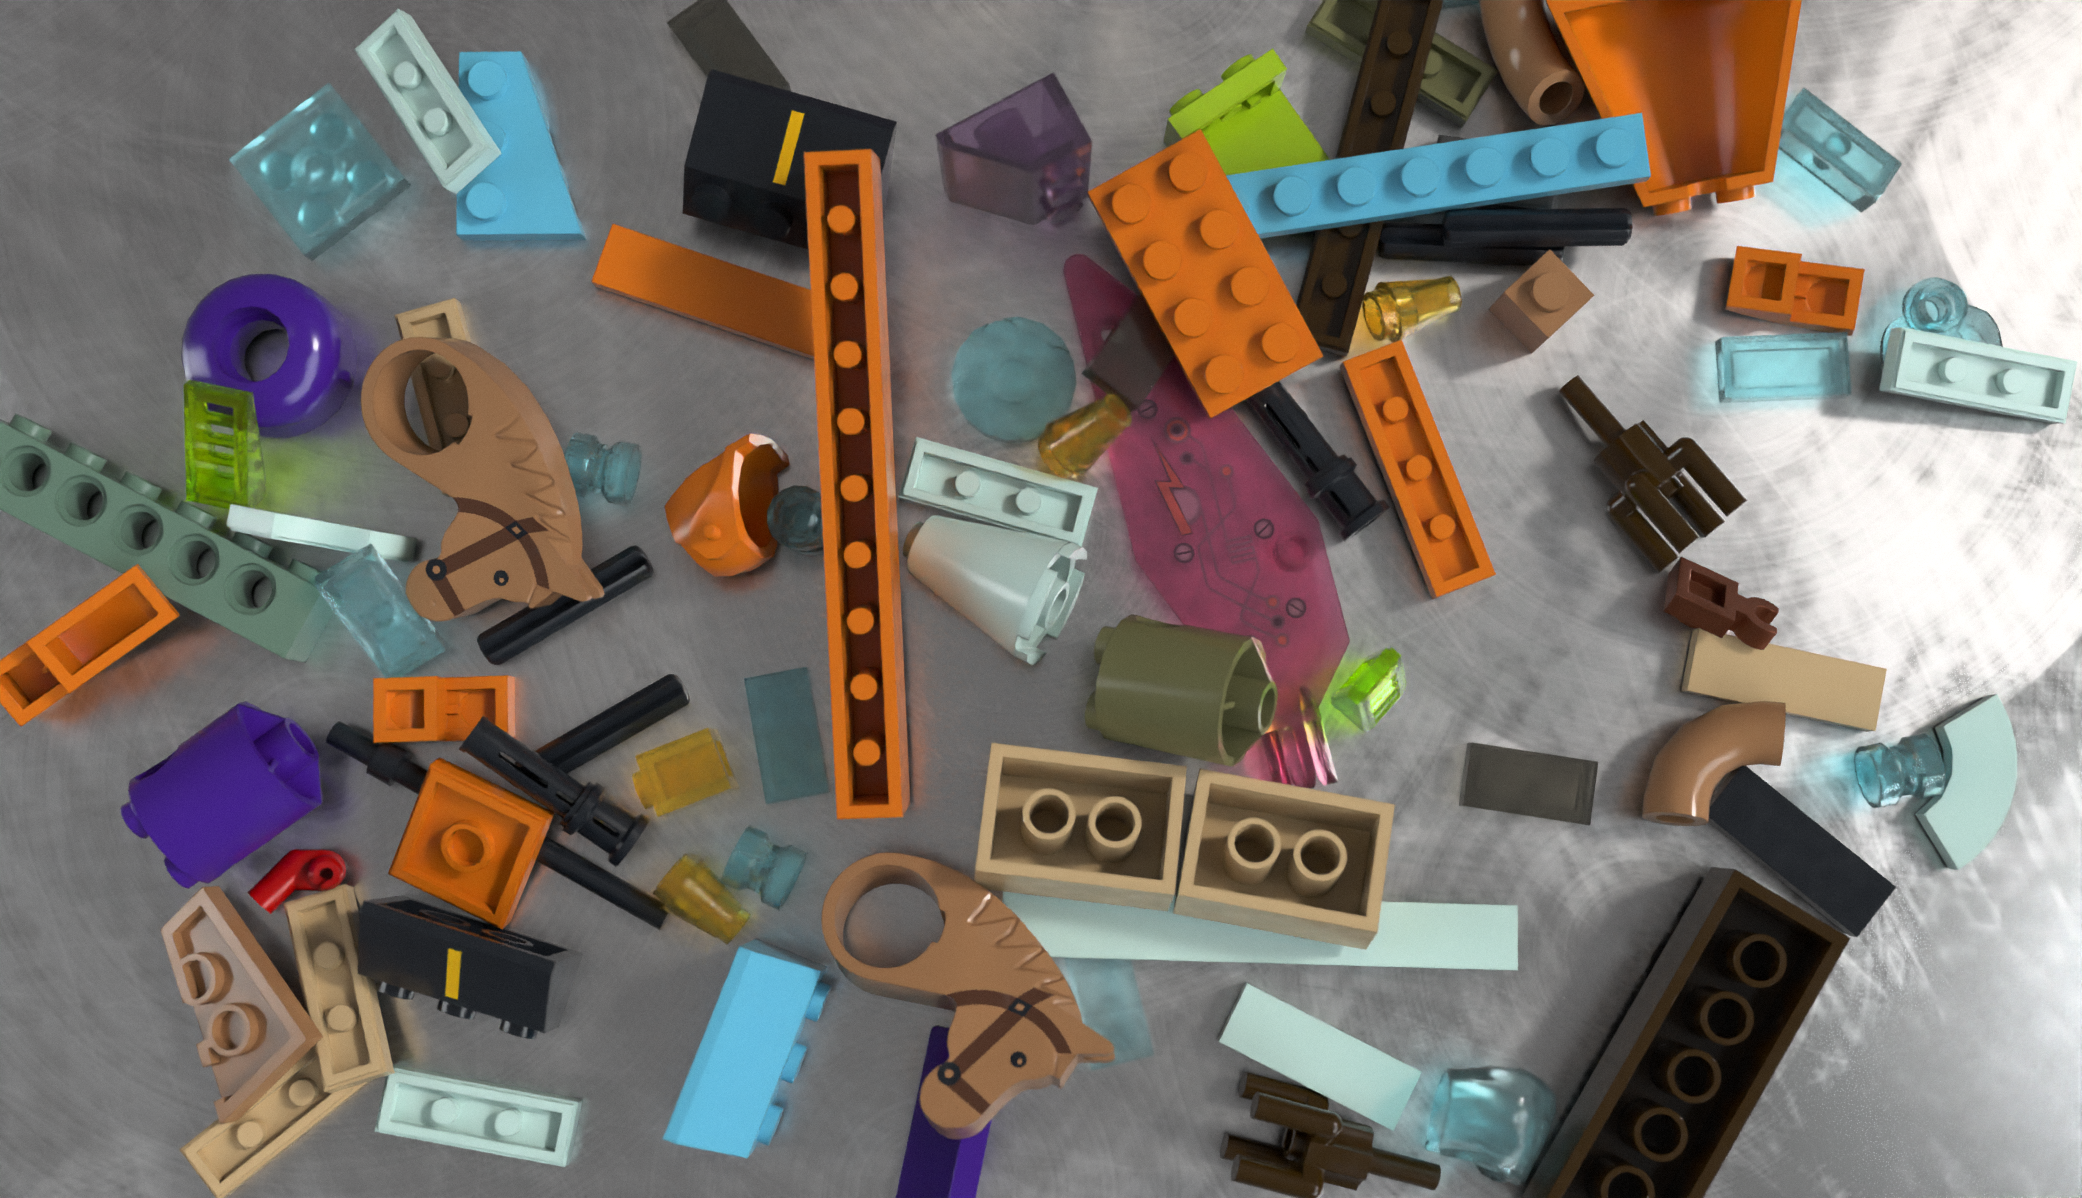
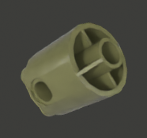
M1134 614L1122 619L1116 628L1104 626L1100 630L1094 646V659L1100 665L1096 690L1091 693L1086 704L1085 724L1090 729L1099 730L1104 739L1234 767L1243 760L1245 754L1271 726L1277 706V686L1272 681L1267 669L1266 653L1260 640L1254 637L1187 624H1168Z

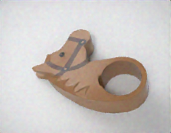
M410 337L389 345L379 353L367 370L361 391V411L369 435L379 449L387 456L452 497L458 505L457 515L442 538L440 556L416 565L406 581L407 598L418 615L440 622L474 615L501 599L511 602H525L530 609L551 605L562 595L582 602L589 601L591 598L604 597L603 587L582 559L581 515L574 484L562 447L548 417L529 388L505 363L481 347L461 339ZM436 353L450 361L462 376L468 393V414L472 416L470 427L461 442H453L441 451L428 446L415 434L405 410V391L411 374L423 360Z
M879 853L862 858L848 866L830 886L822 908V931L825 942L843 975L855 986L870 994L955 1012L947 1037L949 1058L928 1074L920 1092L921 1108L930 1125L941 1135L949 1139L970 1138L981 1132L1001 1108L1019 1093L1026 1090L1042 1089L1052 1084L1062 1089L1078 1063H1110L1115 1060V1050L1112 1043L1083 1023L1078 1004L1066 979L1040 942L1002 901L965 874L934 860L901 853ZM888 884H905L920 889L929 895L940 909L944 929L938 943L931 942L929 947L916 959L892 968H878L866 965L856 960L845 950L843 929L847 915L857 900L872 889Z

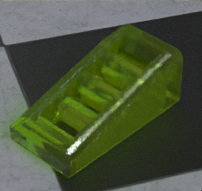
M188 380L184 384L186 500L230 509V504L254 508L266 496V474L253 392ZM207 403L233 408V415L209 411ZM211 424L232 428L233 435L212 431ZM215 445L234 449V455L216 451ZM218 465L234 468V474L219 471Z
M1386 647L1367 656L1331 697V704L1360 730L1367 732L1373 729L1401 698L1406 689L1407 681L1402 656L1392 647Z

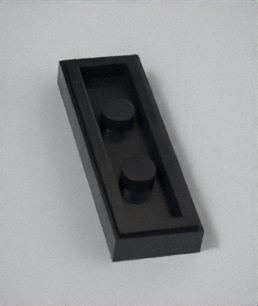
M1740 766L1732 770L1712 795L1709 823L1847 935L1858 937L1895 890V885L1747 766Z

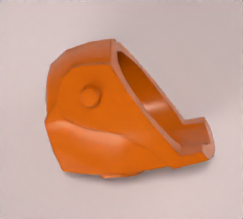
M749 433L726 446L723 453L691 473L667 501L664 507L675 542L682 546L690 557L705 571L713 576H735L740 573L750 572L774 557L779 536L780 517L777 474L790 465L788 455L770 437Z

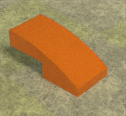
M1743 246L1736 247L1726 310L1783 325L1852 336L1856 325L1865 269L1801 261L1802 254Z
M515 677L373 678V743L462 742L466 740L483 715L489 718L491 723L516 739Z

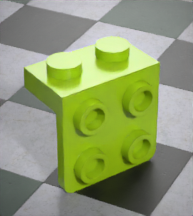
M1273 48L1256 60L1252 54L1240 58L1222 73V83L1205 94L1200 89L1189 92L1169 110L1171 117L1167 119L1163 140L1165 145L1169 147L1201 129L1225 175L1330 160L1280 90L1287 68Z

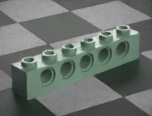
M15 413L10 423L0 419V510L122 574L136 564H139L164 596L284 659L307 662L342 598V595L323 586L328 578L327 574L295 558L292 559L288 567L268 557L273 548L270 544L250 534L236 531L233 538L213 529L218 519L216 516L181 500L177 509L157 499L162 491V488L128 471L125 472L121 480L102 471L107 462L105 458L70 442L66 451L47 442L52 433L51 430L24 416ZM45 462L47 466L46 479L39 488L34 490L32 475L35 469ZM101 491L103 496L102 508L95 517L89 519L86 510L88 500L94 493ZM156 519L159 525L158 538L153 545L145 549L141 541L142 531L147 523ZM212 548L215 554L214 568L207 576L200 578L196 570L197 559L204 550ZM267 576L272 586L270 598L263 606L256 608L251 599L252 588L259 579Z

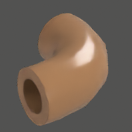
M1479 0L1482 25L1492 58L1506 88L1521 109L1536 124L1543 126L1554 125L1568 118L1583 99L1585 86L1582 77L1572 68L1561 53L1550 28L1544 0Z
M1759 701L1721 705L1682 725L1654 759L1643 796L1642 817L1651 822L1673 826L1706 825L1709 823V809L1714 788L1725 774L1740 766L1758 764L1781 766L1785 736V703Z

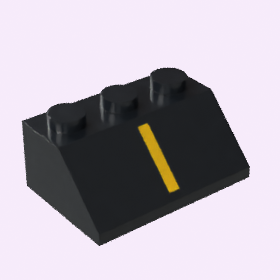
M711 69L706 80L684 165L682 214L809 250L804 152L871 149L880 158L884 219L897 121Z
M403 895L363 901L359 912L358 974L376 979L375 990L406 1000H413L415 992L438 999L437 1010L459 1018L475 1019L477 1012L501 1019L498 1029L522 1038L536 1039L538 1031L547 1033L559 1027L580 965L582 952L507 928L500 929L488 922Z

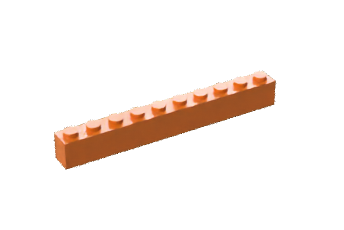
M871 149L804 152L837 819L903 817L910 805L881 164L880 158Z

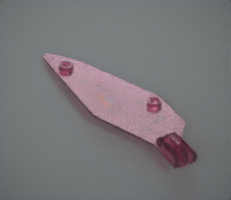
M1075 254L1070 256L1065 261L1063 274L1135 562L1183 625L1187 624L1254 637L1261 641L1266 653L1267 669L1272 681L1277 686L1278 695L1272 724L1261 737L1272 782L1291 785L1292 779L1295 786L1313 789L1316 784L1317 774L1319 781L1324 786L1338 783L1319 706L1350 643L1318 519L1231 408L1211 419L1208 418L1146 302L1086 255ZM1106 330H1113L1121 336L1122 343L1118 345L1107 344L1103 340L1101 333Z

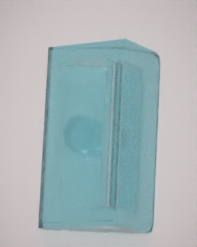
M1805 87L1799 91L1784 110L1779 149L1861 213L1875 204L1885 192L1902 163Z

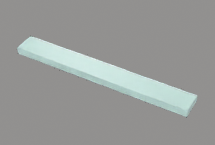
M1003 892L1002 902L1025 924L1050 957L1518 971V905L1382 901L1378 932L1367 949L1364 950L1173 914L1176 896H1174L1168 911Z

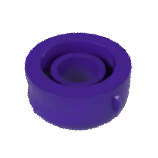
M249 274L230 279L214 288L197 304L187 321L182 337L181 360L186 381L196 399L212 415L221 419L226 426L237 427L249 434L265 438H290L308 433L326 423L342 407L353 388L357 373V348L353 332L344 316L327 299L295 279L276 274ZM272 329L286 330L289 347L285 361L278 371L268 378L252 381L246 372L244 361L247 347L254 337L264 331Z

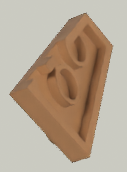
M219 886L201 887L160 931L182 1002L193 1006L203 1037V1041L197 1043L196 1047L202 1067L212 1066L221 1095L220 1099L214 1101L220 1124L238 1121L323 1038V1035Z

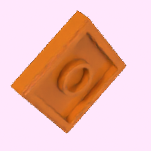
M439 757L428 768L388 874L481 920L504 929L512 920L555 813Z

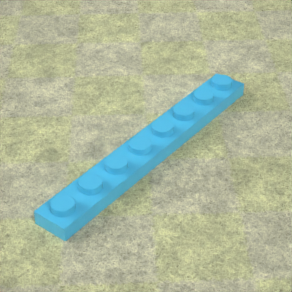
M1642 113L1226 175L1261 239L1647 182L1651 177L1643 116Z

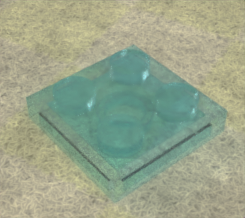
M330 83L326 84L229 158L230 162L299 250L311 261L411 186L406 177Z

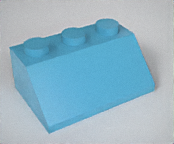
M757 938L739 946L663 1136L664 1140L678 1145L748 1158L756 1149L758 1142L769 1146L783 1113V1108L773 1104L782 1080L791 1084L794 1083L808 1048L797 1043L806 1019L818 1022L832 987L821 982L827 966Z

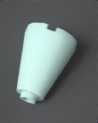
M932 515L925 523L920 521L915 523L910 529L902 549L903 556L908 558L907 570L910 574L1014 657L1030 665L1039 662L1047 653L1036 648L1044 636L1047 634L1057 639L1074 608L1085 573L1074 568L1076 559L1087 560V551L1073 542L939 515Z

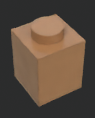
M1549 249L1503 292L1489 310L1532 354L1582 308L1594 294Z

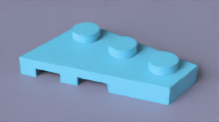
M521 51L459 52L458 88L502 154L457 193L456 235L462 241L586 240L568 190L569 185L563 167L559 163L548 130L549 125L527 59Z

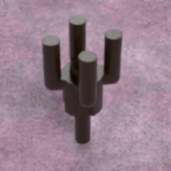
M1579 375L1572 378L1559 390V393L1606 446L1595 457L1594 462L1619 490L1607 501L1606 511L1658 573L1671 565L1679 556L1641 514L1638 508L1644 512L1679 554L1699 539L1700 536L1668 501L1670 498L1704 537L1710 535L1725 522L1683 474L1684 470L1688 472L1726 517L1747 502L1742 493L1692 438H1680L1668 448L1644 420L1626 430Z
M1249 1072L1243 1073L1238 1094L1241 1098L1252 1100L1250 1118L1286 1127L1282 1147L1225 1133L1220 1147V1158L1233 1161L1231 1181L1295 1198H1320L1324 1191V1182L1357 1191L1361 1182L1367 1179L1368 1173L1430 1190L1437 1188L1441 1176L1439 1164L1372 1147L1374 1137L1372 1127L1342 1119L1335 1112L1329 1111V1101L1326 1096L1306 1087Z

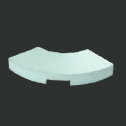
M230 504L226 525L231 527L232 531L404 562H408V559L413 560L417 538L234 504Z
M1997 694L1985 696L1935 727L1943 748V776L1933 798L1915 815L1948 868L1952 870L1961 869L1986 848L2003 824L2014 795L2017 778L2016 742L2011 722Z

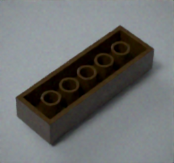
M1711 867L1521 1198H1704L1850 938L1738 870Z

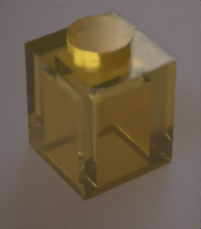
M705 728L635 756L640 771L632 774L636 792L644 808L654 807L657 817L672 816L740 789L716 729Z

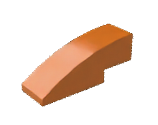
M136 564L0 660V704L22 727L179 617L180 614L140 565Z

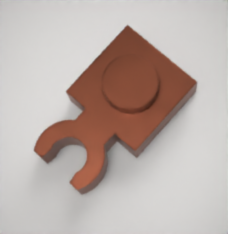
M1680 557L1670 571L1663 612L1676 617L1686 626L1700 628L1720 638H1723L1726 632L1730 630L1743 643L1759 650H1764L1777 634V628L1770 625V623L1779 613V608L1762 598H1746L1739 595L1738 582L1684 557Z

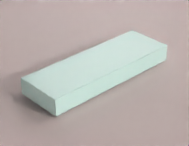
M397 9L354 49L445 189L457 194L502 154L411 15Z
M1904 327L1891 328L1879 391L2046 423L2065 424L2077 361Z
M916 437L898 497L899 500L990 526L1069 541L1082 547L1098 488Z
M1247 982L1244 983L1217 1038L1218 1042L1394 1131L1422 1073L1420 1070Z
M393 1064L395 1073L385 1077L374 1132L566 1167L571 1162L583 1099Z

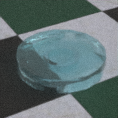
M1023 317L1004 318L1002 321H995L989 325L987 323L974 330L958 349L951 372L954 400L966 422L983 436L1008 444L1034 441L1053 431L1070 411L1077 385L1074 361L1063 339L1045 324Z

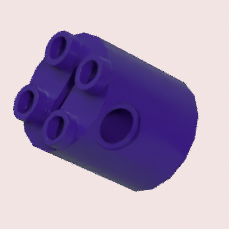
M244 701L236 704L184 741L166 759L132 778L128 787L130 801L120 807V813L125 824L135 835L142 839L150 837L158 849L166 856L164 858L165 867L179 885L189 889L199 881L209 884L219 878L234 864L264 846L322 804L323 793L321 790L319 754L311 738L294 720L265 712L259 707Z

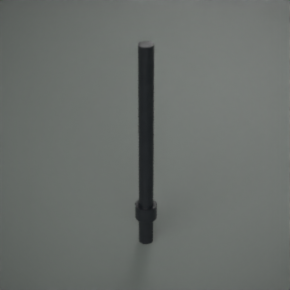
M338 721L332 727L326 738L327 744L368 766L366 773L388 786H392L396 782L419 794L428 770L410 761V752L393 743H373V739L341 721ZM545 836L536 859L537 862L656 929L661 930L673 910L671 906Z

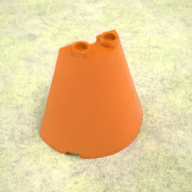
M1546 0L1552 17L1601 119L1642 113L1651 177L1647 182L1633 183V187L1643 207L1652 206L1653 216L1692 209L1690 197L1715 192L1717 203H1728L1753 198L1756 196L1754 186L1773 182L1802 0Z

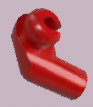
M293 849L284 855L247 893L262 908L272 914L295 890L327 891L340 885L345 878V862L339 854L331 850Z

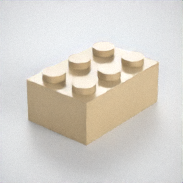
M991 743L975 866V882L987 890L1168 911L1175 895L1187 766Z
M1199 769L1193 793L1173 914L1366 950L1378 932L1395 804Z

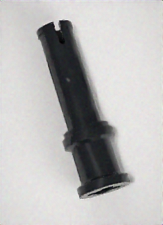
M1280 381L1246 399L1269 428L1275 439L1279 441L1308 479L1305 483L1307 495L1311 500L1319 498L1339 524L1341 530L1338 535L1344 542L1361 532L1390 508L1385 500L1377 501L1354 472L1357 466L1355 461L1351 457L1347 458L1345 454L1339 457L1311 422L1305 411L1301 409Z
M484 715L459 748L460 751L468 753L507 780L511 785L561 817L562 819L559 824L563 827L562 831L570 836L576 832L608 853V862L615 867L626 857L649 823L650 819L645 815L640 814L635 817L604 796L605 788L600 784H592L589 781L585 786L547 761L539 753L531 750L510 734L491 723L489 718ZM500 752L505 753L506 755L517 761L519 764L533 772L535 775L546 781L548 784L545 785L544 783L530 775L528 772H526L525 770L511 762L509 759L501 755ZM560 791L569 798H571L573 800V803L568 801L566 798H564L557 792ZM594 817H598L599 819H601L602 821H604L606 824H608L609 826H611L612 828H614V829L617 830L618 832H614L613 830H611L610 828H608L606 825H604L603 823H601L600 821H598V820L595 819Z

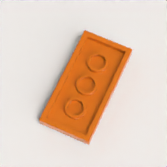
M1201 129L1087 192L1088 198L1209 419L1323 357L1319 346Z

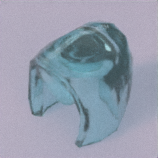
M1487 1065L1482 1067L1447 1068L1443 1072L1435 1092L1425 1149L1437 1152L1441 1156L1474 1162L1475 1167L1481 1174L1495 1182H1511L1517 1186L1525 1185L1547 1142L1557 1112L1556 1096L1543 1080L1520 1067L1511 1068Z

